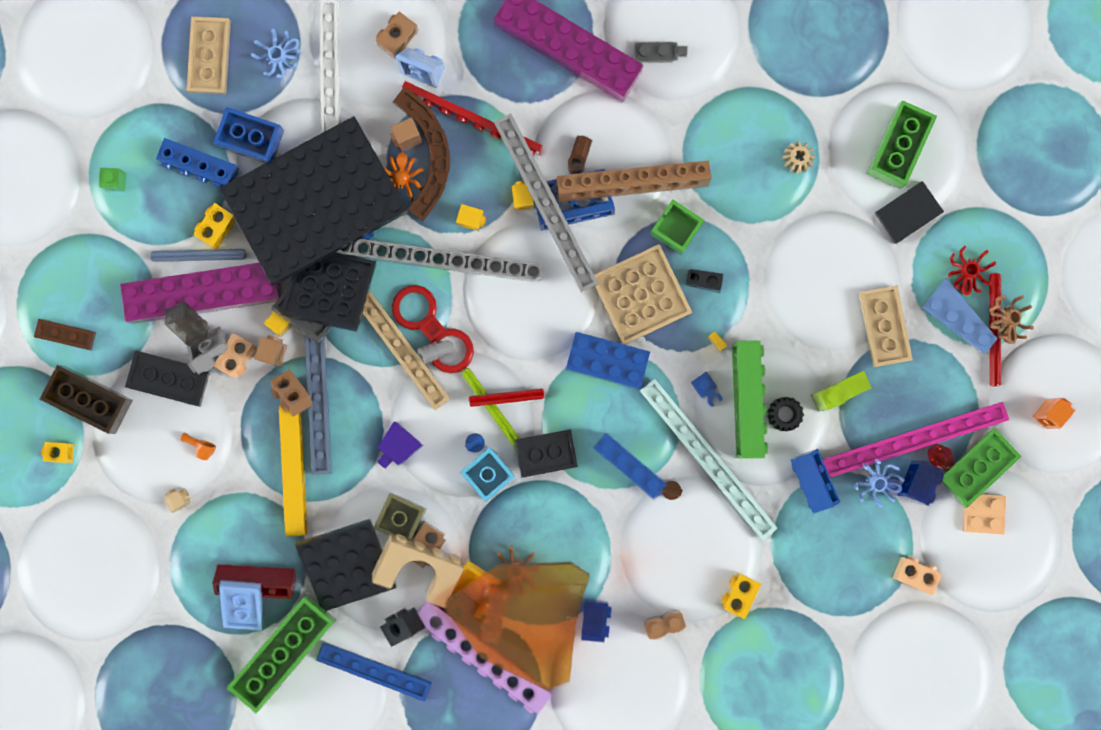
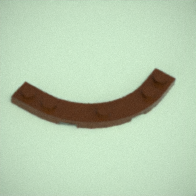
M404 86L392 103L409 117H412L419 126L428 144L430 154V169L427 181L418 197L408 208L411 214L423 222L435 207L445 189L450 168V154L445 132L433 111Z

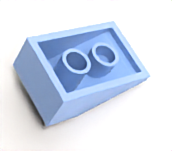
M408 48L396 55V61L403 75L437 88L445 69L441 58L434 55L429 57L425 55V52L417 48L414 50Z

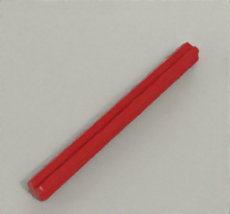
M1000 273L989 275V282H993V285H989V309L995 306L996 298L1001 296ZM996 309L993 312L1001 313V310ZM989 310V329L997 338L989 349V385L998 387L1001 386V339L997 335L999 329H992L991 323L1000 320L1001 317L992 316Z

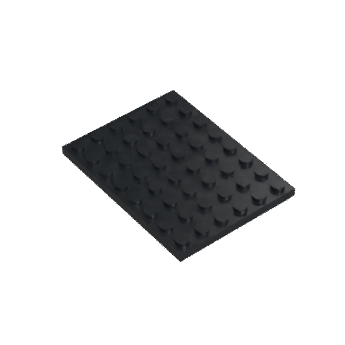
M355 116L219 188L272 286L409 213Z

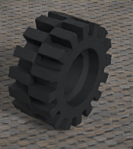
M781 397L770 404L767 417L770 420L769 423L774 426L773 428L779 431H792L803 422L804 413L802 410L804 409L800 406V402L794 398ZM782 407H789L793 412L792 419L788 422H784L779 418L778 413Z

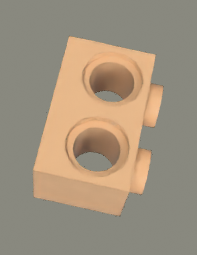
M232 333L227 341L228 349L217 358L213 366L233 378H238V376L241 377L244 374L248 359L251 360L254 357L256 345ZM244 343L245 351L240 354L237 350L238 346ZM231 360H234L236 363L233 370L228 368V363Z
M909 555L908 558L901 557L892 578L934 595L942 575L936 571L937 567L927 563L925 566L918 564L919 560ZM911 565L913 571L910 575H906L905 569ZM929 573L930 580L924 583L923 576Z

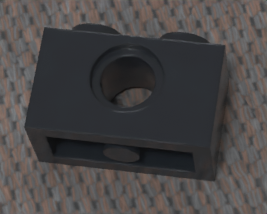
M415 607L409 610L404 608L385 619L386 623L380 626L391 647L413 637L426 628Z

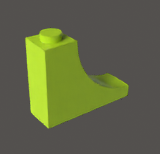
M861 371L812 393L811 397L818 412L827 411L872 387L865 372Z

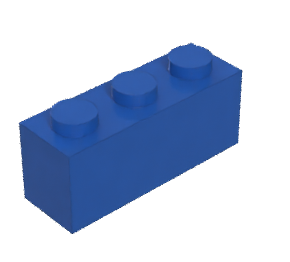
M818 448L791 459L792 469L799 479L800 488L804 491L807 505L813 514L832 508L840 503Z

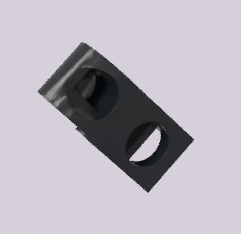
M689 269L686 285L720 293L724 274Z

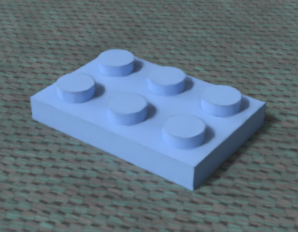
M221 581L219 589L223 628L262 631L264 623L261 584Z

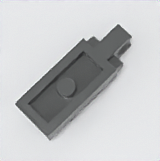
M635 42V60L640 63L673 62L678 60V57H687L688 54L687 46H677L676 42Z

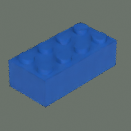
M576 332L566 370L640 390L650 351Z

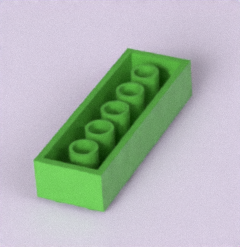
M760 340L736 341L732 344L736 459L765 458V454H768V444L764 442V434H767V423H764L763 415H766V403H763L766 387L765 384H762V376H765V366L761 364V357H764V346L761 345Z
M306 595L228 685L227 689L254 713H258L337 619L321 608L309 595Z

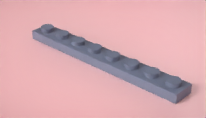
M305 335L307 392L313 404L308 408L312 475L332 474L325 337L317 344Z

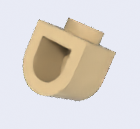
M185 488L181 490L173 489L165 494L166 498L164 501L171 513L191 503L189 500L190 495Z

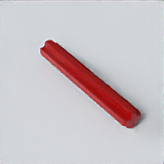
M540 388L475 395L469 397L470 407L539 400L544 398V390Z

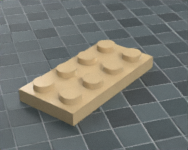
M191 17L187 75L188 93L226 95L231 25L229 18Z
M898 285L859 292L873 368L912 361L913 358Z

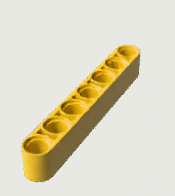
M279 405L285 533L287 537L306 536L307 508L302 413L292 417L289 411L285 412L281 405Z

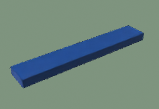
M325 641L322 643L316 659L318 662L424 702L432 684L428 680Z

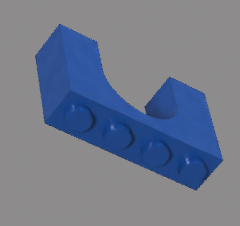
M607 433L593 447L596 452L624 473L649 497L655 499L667 485Z

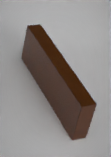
M38 319L34 337L92 351L96 332Z

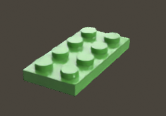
M993 428L938 480L967 508L1022 456Z

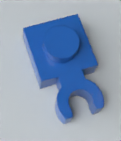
M707 371L690 382L701 398L707 396L709 406H714L712 403L713 397H717L719 401L723 400L720 394L713 391L717 388V385Z

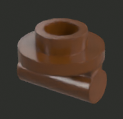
M667 481V485L662 490L663 496L669 500L681 497L683 489H681L679 483Z

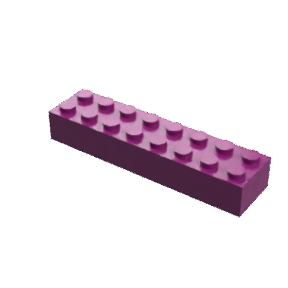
M505 0L494 17L496 27L622 103L642 73L644 66L642 63L537 0Z
M260 263L120 284L125 322L131 324L273 303L282 296L280 283L272 286Z

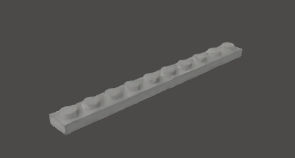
M510 113L494 121L580 292L583 293L598 285L596 277L512 114Z

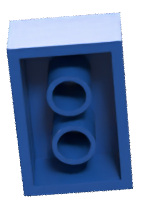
M226 107L213 143L218 148L267 163L275 158L284 129L279 124Z

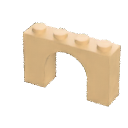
M390 534L373 570L372 582L391 589L398 572L405 564L417 560L427 562L435 570L433 579L426 591L427 602L445 608L464 569L461 558L454 554H445L438 548L431 549L426 547L419 541L412 542L402 535Z

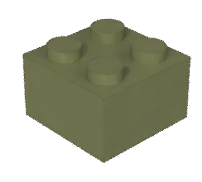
M389 493L374 529L388 536L390 534H399L406 537L407 540L413 541L427 508L395 493Z

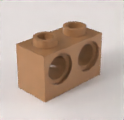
M290 369L270 380L272 395L275 399L279 398L281 400V407L285 412L289 411L292 417L313 405L310 395Z
M425 522L412 542L419 541L431 549H441L446 541L443 538L445 533ZM429 532L434 533L437 537L434 543H430L426 539ZM412 561L422 568L426 565L430 566V564L424 561Z

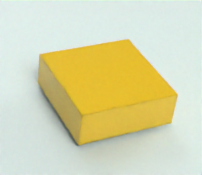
M716 332L711 333L707 337L719 351H722L727 346Z

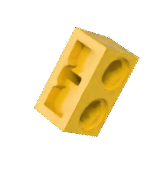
M214 203L213 206H209L206 210V216L203 221L196 225L193 235L211 247L218 249L235 224L236 219L233 214ZM223 213V219L220 222H216V216ZM208 229H212V236L206 238L205 232Z
M738 572L737 575L732 576L729 583L731 588L728 593H724L721 603L723 604V609L745 619L761 587V583ZM742 581H747L749 585L745 591H740L739 589ZM733 599L740 600V606L738 608L731 607V601Z

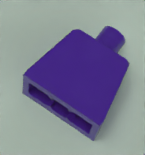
M394 421L378 446L384 454L377 462L385 469L392 461L397 465H401L424 445L398 422Z

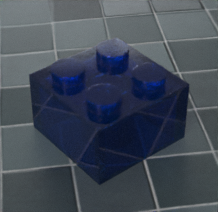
M911 460L904 478L905 481L901 485L902 491L897 496L918 505L929 506L936 498L935 490L937 485L942 483L944 477L942 474L943 469L924 461Z

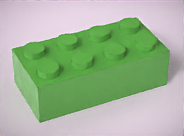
M902 100L894 110L866 174L899 189L906 186L937 115Z

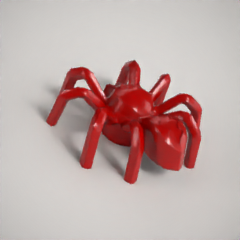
M963 246L960 249L959 257L964 265L954 262L955 253L950 256V262L953 266L961 269L949 272L947 277L950 278L952 275L962 273L955 281L953 287L955 289L960 288V292L964 296L970 295L972 288L976 293H981L982 290L977 289L976 276L985 285H993V282L986 281L979 272H984L995 266L996 262L993 261L984 268L979 267L982 258L989 253L988 250L981 253L976 262L975 259L971 262L970 258L967 262L963 257V251L966 246ZM965 277V280L959 286V282Z

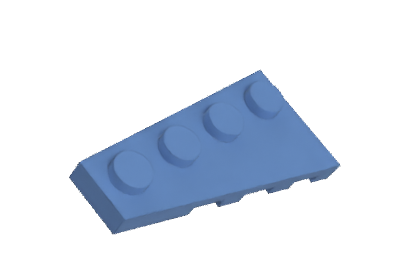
M947 278L944 279L921 308L984 355L997 340L996 336Z

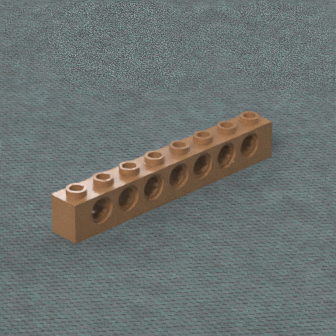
M708 160L560 175L556 178V191L558 202L708 187L712 178Z

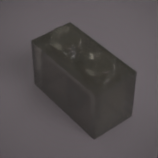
M186 302L166 310L165 325L187 346L208 338V322Z

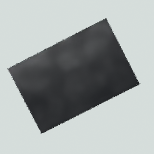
M921 181L875 212V215L895 244H897L944 211L925 183Z
M571 429L514 440L521 478L578 467Z

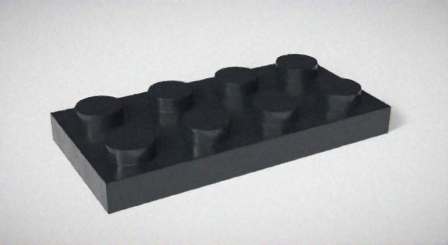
M135 350L125 387L201 407L211 370L198 374L193 372L186 363Z

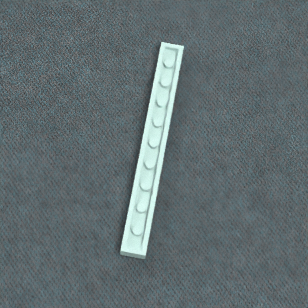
M656 379L641 389V394L759 538L763 541L777 529L775 524Z

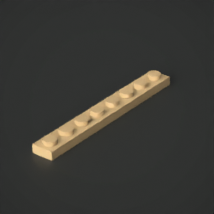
M369 290L363 314L433 409L437 410L449 401L450 397L427 366L422 363L418 354Z

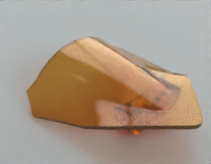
M572 562L498 564L450 596L445 602V608L481 658L548 691L570 681L576 624L590 574Z

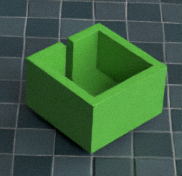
M672 199L651 230L650 235L682 255L705 220Z

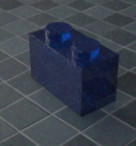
M585 599L581 640L605 643V638H609L610 626H606L607 618H611L612 607L608 606V601Z

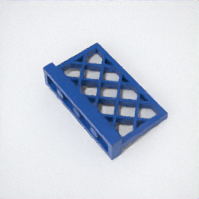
M605 169L596 170V171H592V172L605 171ZM556 179L546 181L548 186H552L550 188L551 192L557 195V191L554 190ZM607 197L608 201L599 202L594 198L589 199L588 205L583 207L577 204L578 200L567 201L572 205L568 210L563 211L561 209L568 225L615 215V206L612 197ZM536 206L541 231L547 230L548 228Z

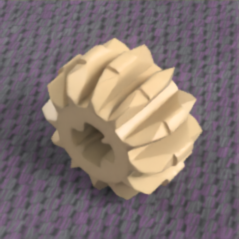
M797 141L796 146L790 143L789 148L784 149L786 155H783L782 160L787 161L784 167L791 166L789 172L796 169V173L800 174L801 169L807 172L808 167L813 166L814 163L811 160L815 159V155L810 154L813 148H806L808 143L801 146V142ZM796 155H801L802 159L796 160L795 157Z

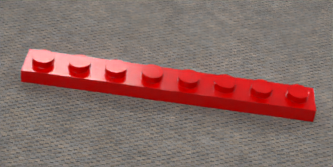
M404 81L402 89L405 86L429 108L434 106L439 109L440 113L446 116L451 114L456 117L457 121L463 124L468 122L473 125L474 129L480 132L485 130L490 133L491 137L497 140L501 139L494 122ZM524 137L532 155L540 156L543 145Z

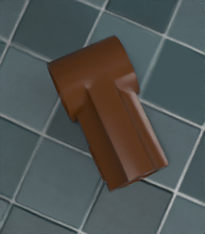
M577 135L568 159V171L570 174H580L584 171L592 140L586 136ZM573 162H579L581 164V167L573 168L571 164Z

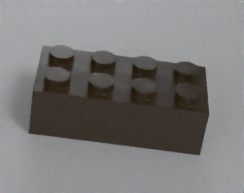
M62 365L56 366L39 399L107 434L117 433L133 401Z

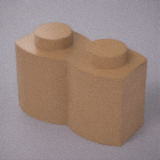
M671 610L662 615V617L653 616L643 622L649 639H659L667 633H677L686 627L683 615L679 610Z

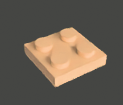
M981 494L964 510L963 531L1004 534L1006 496Z

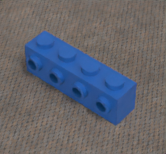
M164 138L156 157L161 162L160 166L172 170V167L179 169L178 173L188 177L190 174L195 175L197 180L204 183L211 181L214 183L213 186L217 188L235 180L240 169L233 163Z

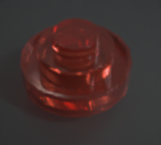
M934 444L928 449V458L931 464L938 470L948 471L954 466L953 453L950 448L941 444Z

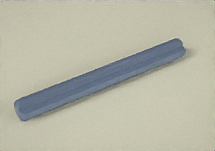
M245 249L151 252V261L246 259Z

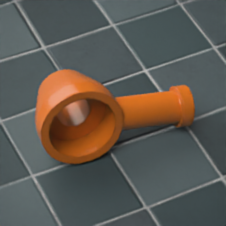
M183 433L180 441L196 447V457L201 460H208L216 449V445L213 443L198 440L187 433Z

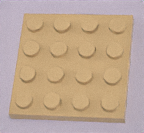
M660 244L594 274L599 283L595 288L621 343L624 345L692 314V310Z

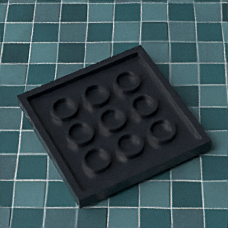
M335 252L291 277L280 311L281 316L357 332L376 269V261Z
M371 519L305 539L295 544L320 607L325 611L396 589L395 581L391 589L372 582V573L383 549Z

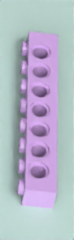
M426 601L418 612L426 626L425 629L432 632L431 636L435 640L445 642L448 650L454 654L458 652L463 656L461 659L470 666L473 664L478 668V673L485 678L489 676L493 679L492 683L496 687L506 689L509 692L508 695L515 701L519 699L523 702V707L530 713L536 712L539 714L551 698L552 691L466 625L462 626L445 613L444 608ZM438 617L441 620V625L433 626L431 618ZM454 629L456 637L449 638L446 635V630ZM468 640L471 642L472 648L465 650L462 648L461 643ZM480 652L485 653L487 660L484 662L479 661L477 654ZM493 665H501L503 671L501 673L493 672ZM515 676L519 682L516 685H510L507 679ZM526 688H530L534 691V694L531 697H526L523 691Z

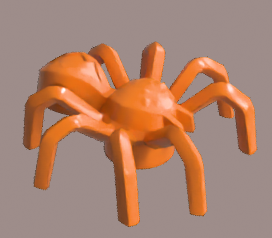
M401 152L396 157V163L399 168L397 170L394 158L390 156V163L395 173L387 170L385 167L384 169L388 175L393 177L390 179L392 182L394 181V186L398 185L397 189L402 187V190H404V186L406 187L409 199L413 201L414 198L408 183H414L420 191L423 188L418 181L410 179V177L420 172H425V169L419 168L409 174L413 162H416V159L411 158L405 170L408 156Z

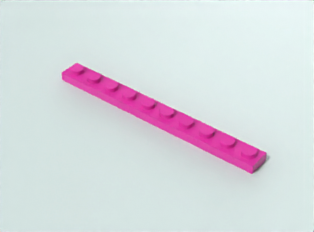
M999 402L825 458L823 462L831 478L862 468L863 464H874L875 459L884 461L1008 421L1009 417L1004 403Z

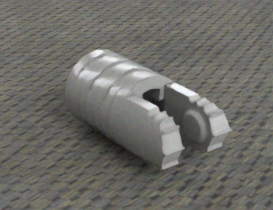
M449 340L438 344L433 342L418 348V354L422 363L425 365L442 358L443 354L453 350L454 343Z

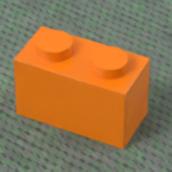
M1065 398L1046 399L1032 417L1046 429H1058L1064 426L1076 410L1071 407L1072 403Z

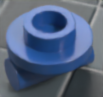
M470 434L466 439L465 447L468 451L480 452L484 448L485 440L481 434Z

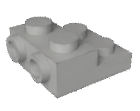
M220 326L187 345L188 353L186 356L190 361L188 365L193 372L200 374L203 371H209L215 365L214 357L222 355L228 349L224 331Z

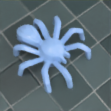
M272 29V47L264 45L257 40L254 41L257 46L267 49L268 53L258 56L252 53L251 56L255 59L268 57L266 60L269 61V64L273 63L272 69L269 73L264 72L263 74L267 77L271 76L278 64L281 74H278L277 77L283 78L285 71L282 62L290 69L297 68V63L291 65L285 58L296 59L301 56L299 40H289L288 31H285L284 41L277 46V34L275 29ZM296 52H297L296 55H287V54H286V53H296Z
M875 459L877 474L867 464H863V468L871 474L867 475L868 479H865L869 483L856 482L853 486L856 490H859L858 485L870 486V488L863 490L859 494L861 502L864 501L863 495L874 489L872 497L876 504L882 508L883 506L877 499L876 493L882 492L892 502H895V499L885 489L893 493H899L902 491V487L897 481L889 478L895 477L902 482L905 480L893 473L885 477L887 468L892 467L896 470H900V468L894 464H888L884 466L881 474L879 465L881 461Z

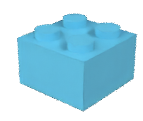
M491 447L460 472L485 502L516 477Z

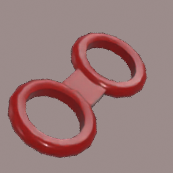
M419 285L406 286L399 290L392 303V314L398 324L410 330L420 329L431 341L430 344L433 342L438 344L447 336H455L460 338L466 346L465 358L459 364L449 366L437 359L432 361L433 365L440 371L449 374L458 373L467 368L474 355L473 343L470 337L462 330L455 328L445 329L435 318L437 304L432 292ZM410 293L422 294L429 302L428 314L419 322L407 321L400 313V303Z

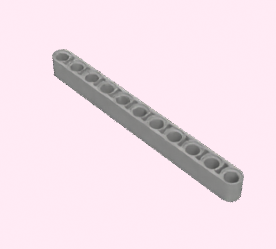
M366 239L355 241L349 245L346 251H338L341 254L375 261L536 282L542 276L541 266L534 262ZM368 245L366 253H359L360 246ZM380 248H387V253L384 256L378 255ZM399 250L406 251V256L402 259L396 256ZM419 252L425 254V258L422 261L415 260V256ZM437 255L444 256V261L441 264L434 262V258ZM455 258H462L463 263L461 266L456 267L453 265ZM473 261H481L482 266L479 269L472 268ZM493 263L501 265V269L497 272L492 271L490 267ZM517 265L520 268L519 273L511 274L509 272L510 267ZM531 268L538 269L539 274L536 277H531L528 274Z

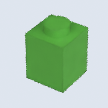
M100 168V188L105 191L125 192L126 173L119 168Z

